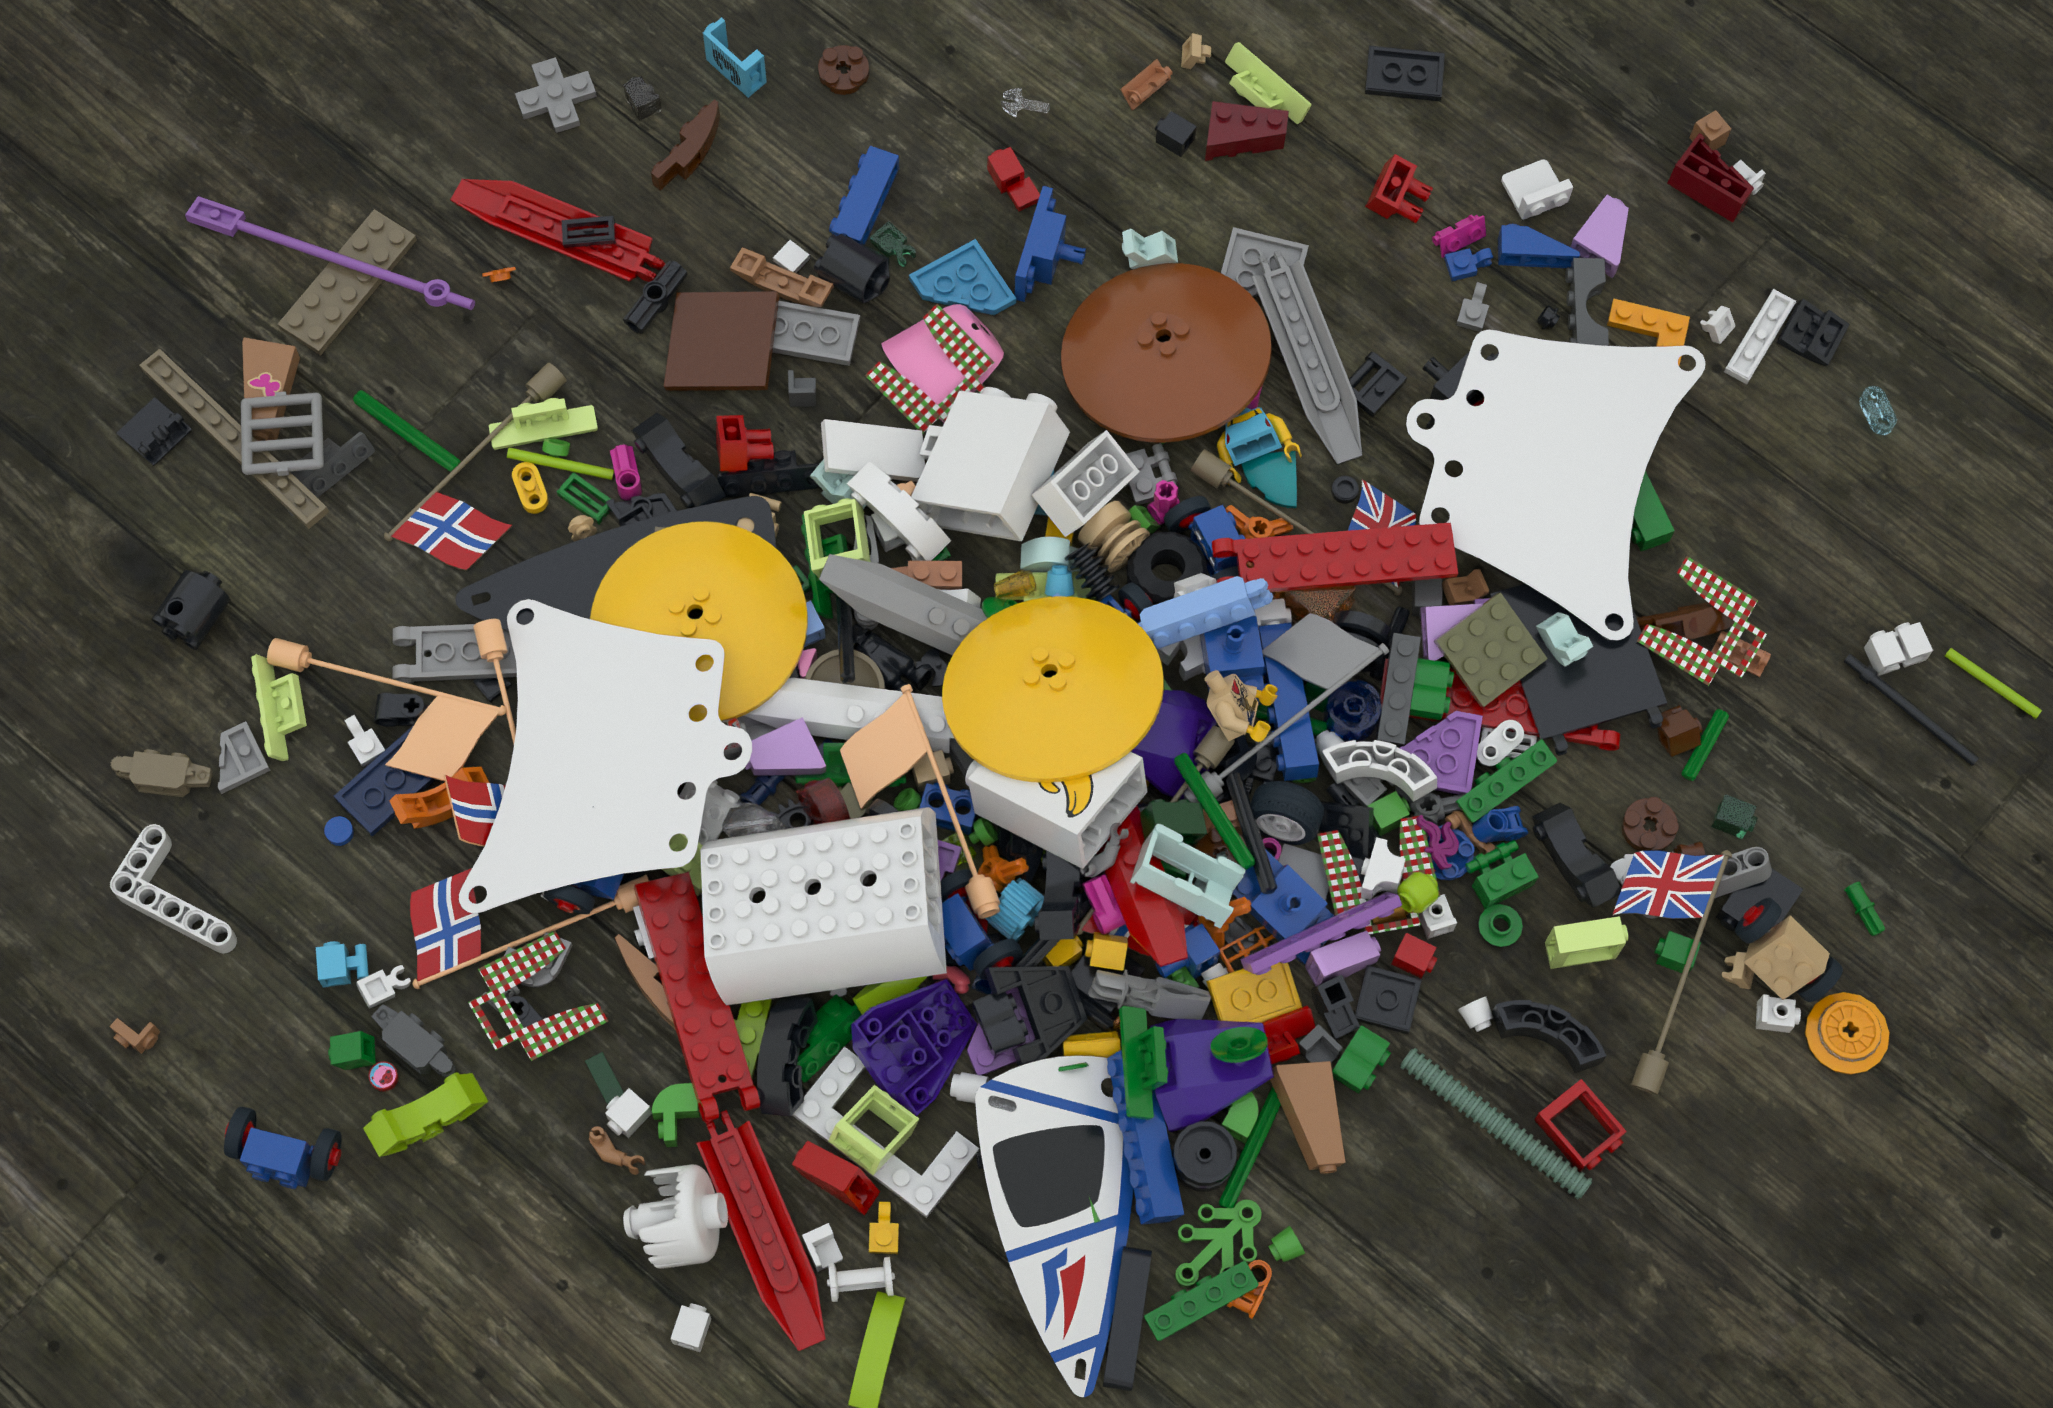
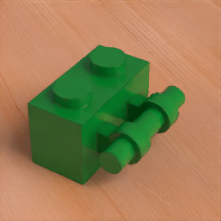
M1515 840L1506 844L1502 842L1496 845L1494 850L1484 855L1480 853L1474 856L1472 861L1465 864L1470 874L1477 870L1481 874L1475 879L1472 888L1484 909L1532 887L1539 878L1525 853L1512 859L1510 854L1519 850ZM1500 859L1502 865L1491 870L1489 864Z

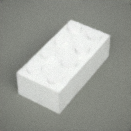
M1106 430L1088 442L1039 487L1032 496L1066 537L1090 520L1140 471Z

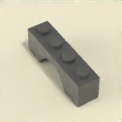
M1573 258L1570 268L1567 267L1565 273V281L1570 283V291H1567L1566 304L1571 306V314L1568 315L1567 320L1568 330H1572V338H1569V343L1609 346L1608 328L1597 324L1590 317L1586 308V302L1590 298L1602 293L1606 282L1605 258Z
M1393 633L1376 740L1388 742L1400 748L1405 745L1421 637Z

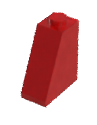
M808 1140L803 1148L797 1152L792 1163L794 1168L804 1178L863 1215L867 1213L880 1193V1190L859 1167Z

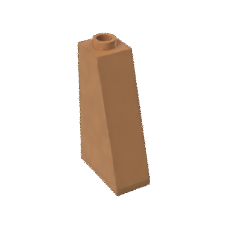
M1331 1061L1276 1065L1272 1068L1274 1077L1270 1080L1309 1170L1319 1169L1320 1174L1336 1172L1337 1167L1346 1162Z

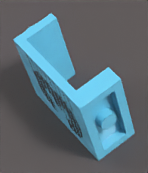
M722 17L717 22L711 23L706 27L703 32L706 60L749 98L767 83L764 55L755 50L745 60L740 61L727 49L726 24Z

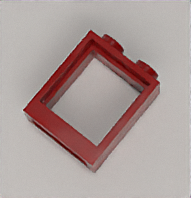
M1582 1079L1539 1112L1534 1119L1571 1164L1578 1168V1172H1581L1585 1167L1590 1171L1602 1161L1600 1155L1606 1150L1612 1153L1624 1143L1621 1138L1627 1132ZM1578 1099L1610 1134L1607 1140L1584 1158L1579 1155L1551 1122Z

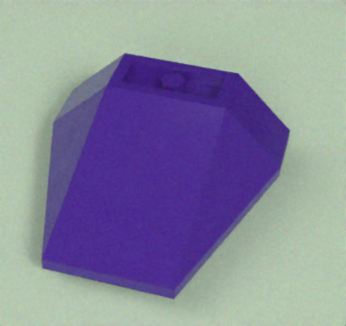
M1164 690L1160 710L1154 724L1147 735L1131 751L1143 758L1146 780L1162 794L1173 798L1185 782V779L1175 765L1174 758L1182 753H1187L1196 767L1198 764L1194 761L1196 757L1193 751L1211 727L1217 723L1204 699L1185 691ZM1202 768L1199 771L1200 775L1204 773L1206 769ZM1182 794V796L1179 798V800L1185 798V797L1183 796V794Z
M944 979L870 1007L851 1024L853 1050L878 1087L917 1116L938 1096L975 1030L977 1023L948 980Z
M1173 1019L1149 1027V1029L1153 1026L1163 1027L1168 1083L1156 1088L1155 1093L1170 1132L1185 1129L1191 1124L1205 1121L1274 1077L1268 1046L1258 1057L1237 1063L1221 1061L1215 1058L1211 1052V1042L1218 1034L1237 1027H1252L1265 1033L1263 1023Z

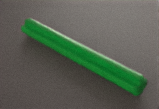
M360 390L354 395L353 400L357 406L451 472L461 463L460 459L365 391Z
M1182 753L1174 758L1176 767L1199 803L1202 804L1204 811L1237 863L1245 870L1251 868L1255 864V859L1188 754Z
M1273 1086L1219 1200V1205L1223 1208H1234L1279 1111L1281 1103Z

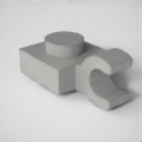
M1477 282L1472 300L1464 298L1457 326L1478 332L1482 331L1489 305L1482 303L1487 287L1486 284Z

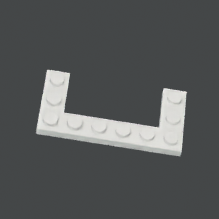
M844 1047L804 1096V1102L792 1115L826 1142H828L835 1125L843 1118L833 1108L865 1069L859 1057ZM852 1126L865 1137H867L869 1140H871L873 1143H875L877 1146H879L882 1150L885 1149L878 1142H876L874 1139H872L870 1136H868L866 1133L860 1130L857 1126ZM956 1131L922 1176L895 1155H892L877 1173L871 1176L927 1218L976 1156V1152H979V1148Z

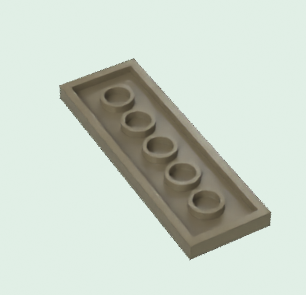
M374 209L338 253L392 271L417 241L416 235ZM329 262L277 325L280 330L321 356L383 280Z

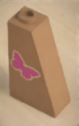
M243 338L244 398L275 396V392L285 391L287 395H290L300 360L296 347ZM286 406L252 408V419L284 417ZM280 428L252 430V436L257 441L277 440Z

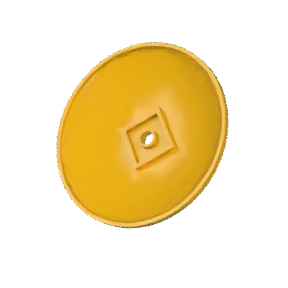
M690 522L674 525L654 532L635 543L615 561L604 576L596 592L590 616L591 620L659 635L710 639L720 643L724 649V665L718 716L721 721L748 714L768 701L782 688L799 662L808 629V612L802 585L787 559L772 544L746 529L718 522ZM698 608L703 611L699 619L688 617L689 612L693 609ZM702 655L696 660L695 666L697 670L705 672L711 669L714 660L710 655ZM700 704L693 706L689 711V718L694 722L703 720L707 715L706 707Z
M1066 596L1043 597L1021 602L997 612L980 623L966 636L948 664L942 687V702L947 724L953 737L960 747L980 765L1002 776L1016 780L1043 783L1062 782L1082 778L1111 766L1126 756L1141 742L1154 724L1163 699L1164 676L1161 660L1152 640L1143 628L1123 612L1104 603L1086 598ZM1050 670L1057 672L1056 675L1050 678L1043 676L1045 672Z

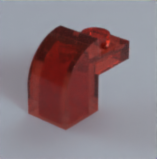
M829 777L822 781H810L804 785V788L796 791L799 801L811 809L815 824L850 819L845 801L837 786Z

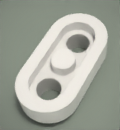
M1506 720L1499 724L1478 744L1476 756L1478 762L1484 766L1498 764L1522 742L1524 738L1523 727L1514 720ZM1507 729L1515 731L1514 738L1510 739L1506 736ZM1487 747H1492L1495 750L1493 757L1486 755L1485 750Z

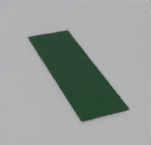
M603 1052L585 1060L607 1105L614 1097H621L624 1094Z

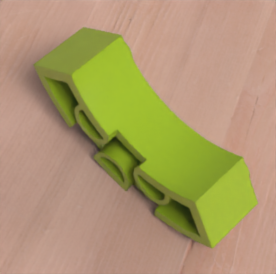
M454 1073L444 1080L445 1083L427 1095L399 1108L389 1111L383 1109L371 1116L372 1121L363 1129L378 1156H387L406 1150L408 1148L407 1145L413 1144L420 1139L425 1142L444 1132L442 1126H448L457 1120L463 1121L489 1102L473 1073Z

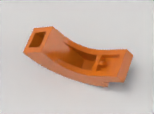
M482 767L461 768L452 776V778L467 782L489 783ZM445 782L425 792L396 794L389 800L400 824L412 823L414 828L427 827L454 817Z

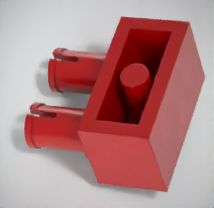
M1394 154L1384 164L1365 207L1386 219L1392 214L1397 213L1413 223H1417L1423 208H1419L1404 199L1405 192L1426 202L1433 187L1413 178L1417 166Z
M743 415L716 416V445L720 471L737 472L747 470V462L752 459L771 460L774 458L770 428L747 430L744 425Z

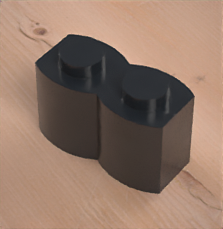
M1005 991L998 995L989 994L971 1003L993 1056L1026 1042L1025 1036L1028 1035V1030L1023 1019L1018 1020L1014 1013V1010L1017 1009V1004L1012 993L1007 994Z

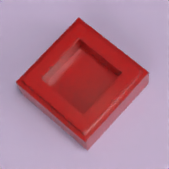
M1030 177L1008 186L1006 190L1018 211L1038 203L1040 193Z

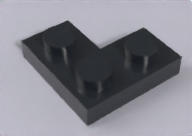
M1322 801L1324 815L1318 831L1330 832L1338 830L1339 833L1343 834V840L1351 857L1365 860V858L1370 859L1373 847L1374 808Z

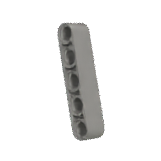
M1752 847L1732 854V858H1728L1715 898L1767 880L1772 873L1767 851L1761 847ZM1756 863H1762L1760 866H1753ZM1729 872H1736L1733 875H1726ZM1643 915V916H1645L1646 918H1650V919L1658 918V917H1655V916Z

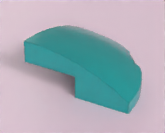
M1283 451L1266 453L1241 463L1243 474L1252 489H1255L1256 486L1263 492L1265 500L1281 507H1297L1296 451L1289 453L1292 462L1286 459Z

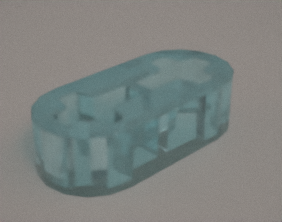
M1877 386L1867 387L1860 396V406L1873 432L1879 435H1887L1896 425V415L1885 392ZM1869 395H1871L1872 398L1878 399L1876 404L1873 400L1868 401ZM1880 417L1883 421L1888 420L1887 426L1884 423L1878 422Z

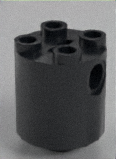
M841 233L838 236L832 234L827 240V250L823 258L820 257L814 265V271L818 273V278L833 283L838 290L863 304L883 294L890 282L889 258L865 244L857 243L845 233Z
M184 570L151 620L163 628L161 632L168 638L176 640L178 637L183 640L185 645L193 650H197L231 599L220 588L222 581L208 571L195 573L190 570Z

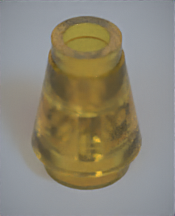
M1022 569L994 583V590L998 598L1029 596L1031 592L1036 591V583L1032 572Z

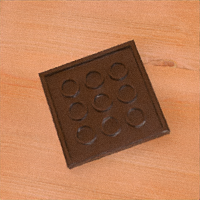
M677 292L664 380L665 390H768L779 304L778 292Z

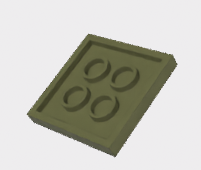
M1501 592L1494 595L1434 640L1480 707L1486 706L1548 659Z

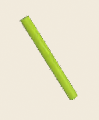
M508 448L507 458L599 478L612 480L614 474L613 469L519 449Z
M1950 648L1946 653L1945 657L2033 718L2036 719L2042 710L1954 649Z

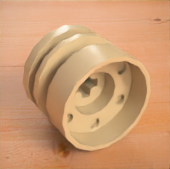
M1119 501L1110 502L1102 507L1088 520L1078 535V540L1083 546L1089 543L1088 547H1098L1096 551L1098 552L1097 556H1103V560L1100 563L1108 565V572L1118 571L1127 565L1132 552L1141 545L1143 540L1150 536L1146 528H1141L1138 520L1129 522L1131 513Z

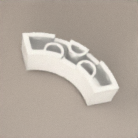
M870 461L847 483L853 491L851 497L861 506L864 504L884 520L907 544L905 549L914 559L917 560L920 557L924 561H932L951 541L937 523L918 508L919 504L906 491H901L887 474Z
M1356 740L1331 746L1322 751L1323 763L1337 784L1356 777L1380 778L1401 788L1413 802L1437 789V776L1424 761L1415 754H1410L1388 742L1374 740V742H1356Z

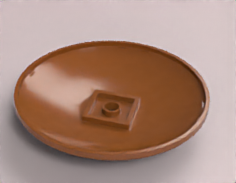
M1164 263L1127 271L1112 278L1093 291L1078 307L1067 326L1062 342L1061 365L1065 383L1073 400L1099 426L1112 433L1133 440L1161 443L1176 442L1205 435L1220 428L1238 416L1252 402L1268 374L1272 351L1271 336L1267 320L1259 304L1246 289L1233 279L1220 272L1197 265ZM1162 335L1171 337L1169 341L1165 342L1157 340Z

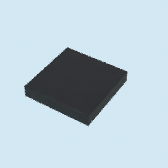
M1367 965L1355 1012L1357 1021L1409 1034L1422 979Z

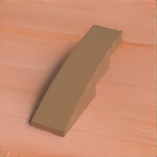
M618 934L615 940L630 974L655 1010L675 1029L663 985L659 983L661 978L657 965Z

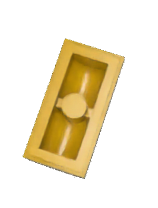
M1116 1031L1070 1035L1062 1042L1063 1057L1095 1056L1108 1058L1121 1050L1120 1038Z

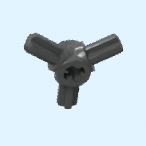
M1398 786L1395 788L1401 798L1404 797L1410 805V810L1414 814L1413 817L1422 815L1426 821L1433 822L1436 825L1440 820L1445 819L1446 814L1456 810L1462 811L1455 801L1465 794L1441 799L1439 795L1436 796L1433 793H1428L1413 802ZM1425 831L1426 837H1427V841H1428L1429 835H1428V833Z

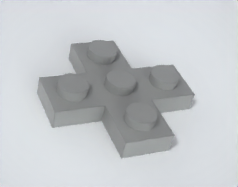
M556 57L533 64L532 70L538 86L515 93L523 119L548 112L556 133L580 126V121L573 104L597 97L589 72L585 71L563 78Z

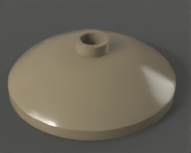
M839 649L830 651L818 658L809 668L805 677L808 680L885 689L884 678L879 667L867 655L854 650V682L843 683L840 680Z

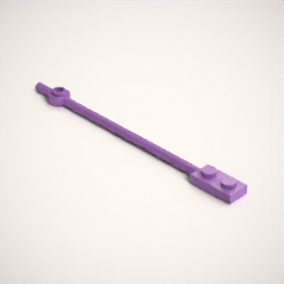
M199 196L185 214L188 222L234 237L236 232L240 230L423 293L425 301L431 306L439 307L448 302L472 310L475 306V300L450 292L448 283L443 280L435 279L428 283H423L246 222L243 211Z

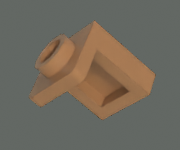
M1480 569L1473 570L1468 576L1449 578L1442 582V589L1450 606L1473 604L1475 599H1482L1489 593L1488 586Z
M118 1018L110 1025V1028L116 1033L113 1038L124 1048L131 1045L141 1054L145 1049L148 1050L154 1046L160 1033L158 1028L151 1022L147 1024L139 1035Z

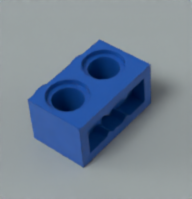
M926 783L920 808L929 807L936 813L937 827L956 832L939 784L934 783L932 785ZM945 785L962 833L966 835L971 834L977 814L974 812L970 790L962 789L956 791L949 789V786ZM938 799L944 804L939 808H934L929 803L932 800ZM960 806H966L970 809V812L961 815L956 812V809Z

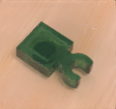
M889 221L870 237V242L886 257L889 258L895 254L897 262L903 267L907 265V260L903 257L904 254H909L913 258L916 257L915 248L911 245H904L907 243V237Z

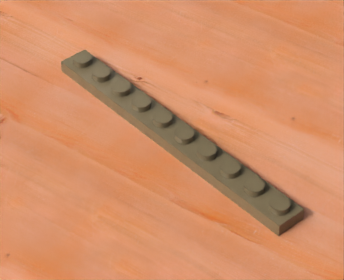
M158 349L139 365L141 370L242 465L241 425L161 349ZM268 451L252 452L253 464L279 462ZM291 472L286 476H278L277 473L252 475L308 529L329 513L328 508Z

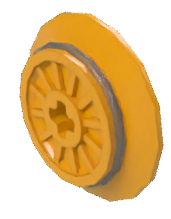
M1846 992L1828 995L1814 1005L1807 1017L1805 1035L1809 1049L1820 1063L1835 1072L1850 1075L1866 1072L1881 1061L1888 1049L1889 1030L1885 1017L1874 1003L1861 995ZM1847 1026H1849L1850 1031H1854L1851 1037H1849L1847 1032H1843Z

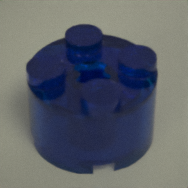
M1364 681L1345 682L1328 696V702L1324 710V722L1327 723L1328 730L1335 732L1343 741L1347 742L1353 740L1359 742L1369 737L1376 729L1381 715L1379 693L1372 685Z

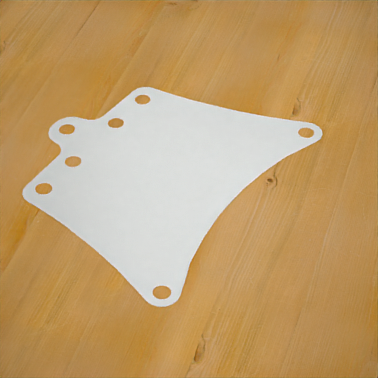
M1496 330L1481 331L1473 340L1455 394L1446 400L1424 399L1418 401L1407 415L1406 426L1409 435L1413 440L1427 447L1434 456V467L1420 514V525L1437 524L1432 520L1431 513L1435 508H1445L1450 515L1447 523L1451 522L1455 548L1480 558L1524 582L1560 604L1609 640L1624 639L1633 629L1628 569L1634 509L1640 486L1658 438L1671 414L1705 370L1703 355L1699 350L1691 346H1601L1542 340ZM1492 344L1497 347L1499 355L1495 360L1488 361L1481 356V348L1484 345ZM1682 355L1692 356L1696 361L1695 368L1691 371L1682 370L1678 365L1679 357ZM1470 390L1481 391L1484 395L1483 404L1480 406L1470 405L1466 400L1467 393ZM1421 413L1431 414L1435 420L1434 426L1428 430L1420 428L1416 422L1418 415ZM1451 460L1460 462L1463 466L1462 474L1458 477L1449 476L1445 472L1447 462ZM1615 613L1623 618L1624 624L1620 630L1612 631L1607 628L1605 619L1609 614Z
M530 599L514 604L507 616L509 634L516 659L518 690L517 728L513 755L504 794L487 842L460 890L459 902L462 908L470 913H480L536 893L623 873L677 868L688 864L694 858L697 851L708 787L718 778L739 773L745 768L752 754V741L749 734L741 728L725 725L718 716L724 665V649L722 645L710 639L659 635L583 618ZM525 608L533 610L534 618L529 624L521 625L517 622L516 616L520 610ZM702 655H710L714 660L711 669L705 672L697 670L695 666L696 660ZM698 704L705 706L707 715L703 720L694 722L689 718V711L693 706ZM730 743H738L742 747V753L736 760H728L724 756V749ZM684 782H692L696 787L694 796L687 800L681 799L677 794L679 786ZM684 834L688 839L685 849L678 852L671 850L669 841L672 836ZM475 886H483L487 890L485 900L478 904L472 903L469 900V892Z

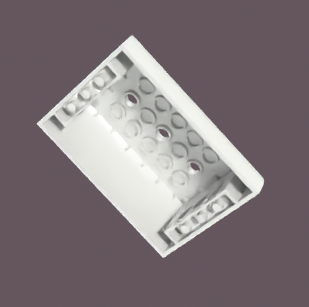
M919 808L711 840L702 846L700 855L704 956L713 984L726 1005L947 973L936 813L931 808ZM875 874L877 876V880L872 886H863V880L867 875ZM812 883H821V889L817 894H808V888ZM758 891H765V899L760 903H753L754 894Z

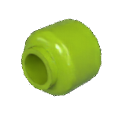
M1414 872L1406 878L1397 888V894L1402 903L1401 907L1409 913L1424 912L1438 899V883L1435 878L1430 874Z

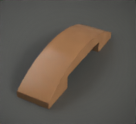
M743 247L730 267L733 273L764 291H777L780 298L806 306L822 307L834 287L833 283L813 275L806 278L766 262L765 256Z

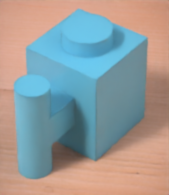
M327 942L322 947H316L318 980L322 987L351 984L350 970H357V979L359 980L369 976L366 945H355L356 956H349V951L345 944H340V942Z

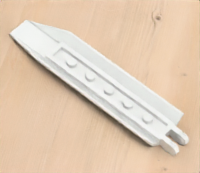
M789 678L782 688L768 701L743 716L775 728H780L803 717L811 735L849 740L857 731L886 712L903 694L901 691ZM911 693L932 751L943 750L944 753H950V740L954 737L947 724L942 697Z

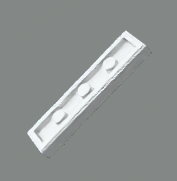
M1775 289L1772 290L1724 371L1726 374L1748 384L1796 301Z

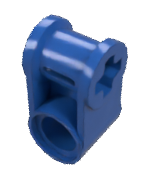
M1519 806L1490 810L1475 821L1472 827L1474 836L1483 843L1517 840L1526 836L1528 830L1523 827L1519 815L1521 812Z

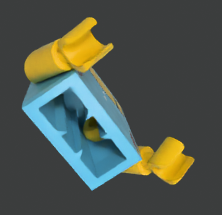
M1260 407L1252 410L1245 408L1238 416L1226 423L1225 431L1217 442L1220 459L1230 466L1232 464L1235 466L1279 449L1282 447L1281 444L1285 445L1284 453L1289 462H1292L1289 455L1291 451H1297L1300 458L1302 456L1299 445L1292 443V436L1283 419L1271 413L1265 414ZM1232 466L1230 472L1233 473L1236 481L1240 483L1241 476Z

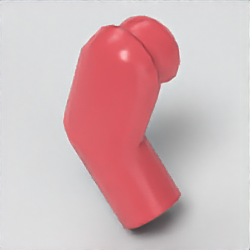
M946 966L947 973L933 975V980H950L954 984V991L956 993L964 994L969 990V977L956 966Z

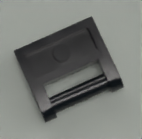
M1370 352L1365 357V362L1349 378L1357 399V406L1371 417H1374L1407 381L1405 375L1375 352ZM1373 368L1379 370L1359 392L1354 389Z

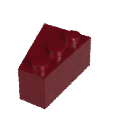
M1213 101L1205 161L1213 160V157L1225 155L1234 157L1238 153L1250 151L1253 154L1283 149L1289 111Z
M1699 133L1675 165L1667 184L1729 221L1734 222L1745 207L1754 187L1733 166L1728 167L1720 158L1721 154L1716 149L1713 151L1704 142L1705 137Z

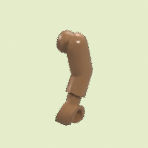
M1456 810L1446 816L1445 822H1451L1450 828L1456 829L1458 827L1470 839L1474 847L1480 850L1479 854L1482 853L1484 855L1495 849L1491 842L1483 843L1474 836L1473 825L1462 811Z
M596 1126L589 1132V1141L603 1161L621 1167L623 1165L628 1166L630 1172L634 1175L639 1173L638 1168L633 1167L634 1163L639 1162L646 1165L642 1156L635 1155L630 1157L627 1156V1153L616 1150L603 1128Z

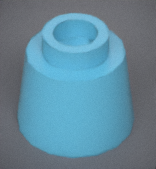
M1053 565L1052 570L1047 572L1044 592L1046 595L1054 596L1056 593H1059L1061 596L1067 597L1074 594L1072 572L1068 570V566Z

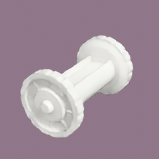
M884 1257V1267L838 1272L834 1263H828L829 1279L827 1280V1286H830L832 1302H838L839 1292L886 1287L888 1296H894L892 1280L895 1279V1274L891 1273L890 1257Z

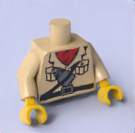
M1218 670L1209 673L1205 677V682L1210 687L1206 703L1227 740L1230 741L1249 733L1253 740L1257 742L1263 741L1271 727L1264 721H1258L1253 727L1259 703L1256 698L1265 706L1273 704L1277 698V695H1275L1278 691L1277 687L1267 684L1260 691L1255 686L1243 684L1236 674L1223 678Z

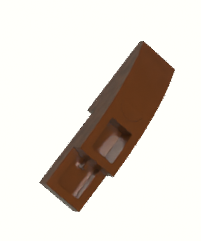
M715 99L709 105H704L691 122L688 121L682 126L679 132L681 144L674 146L668 157L654 165L651 176L653 185L661 191L677 175L687 180L705 158L714 141L719 125V103Z
M1708 602L1677 607L1678 611L1636 618L1641 632L1646 624L1670 631L1688 640L1732 627L1735 622Z

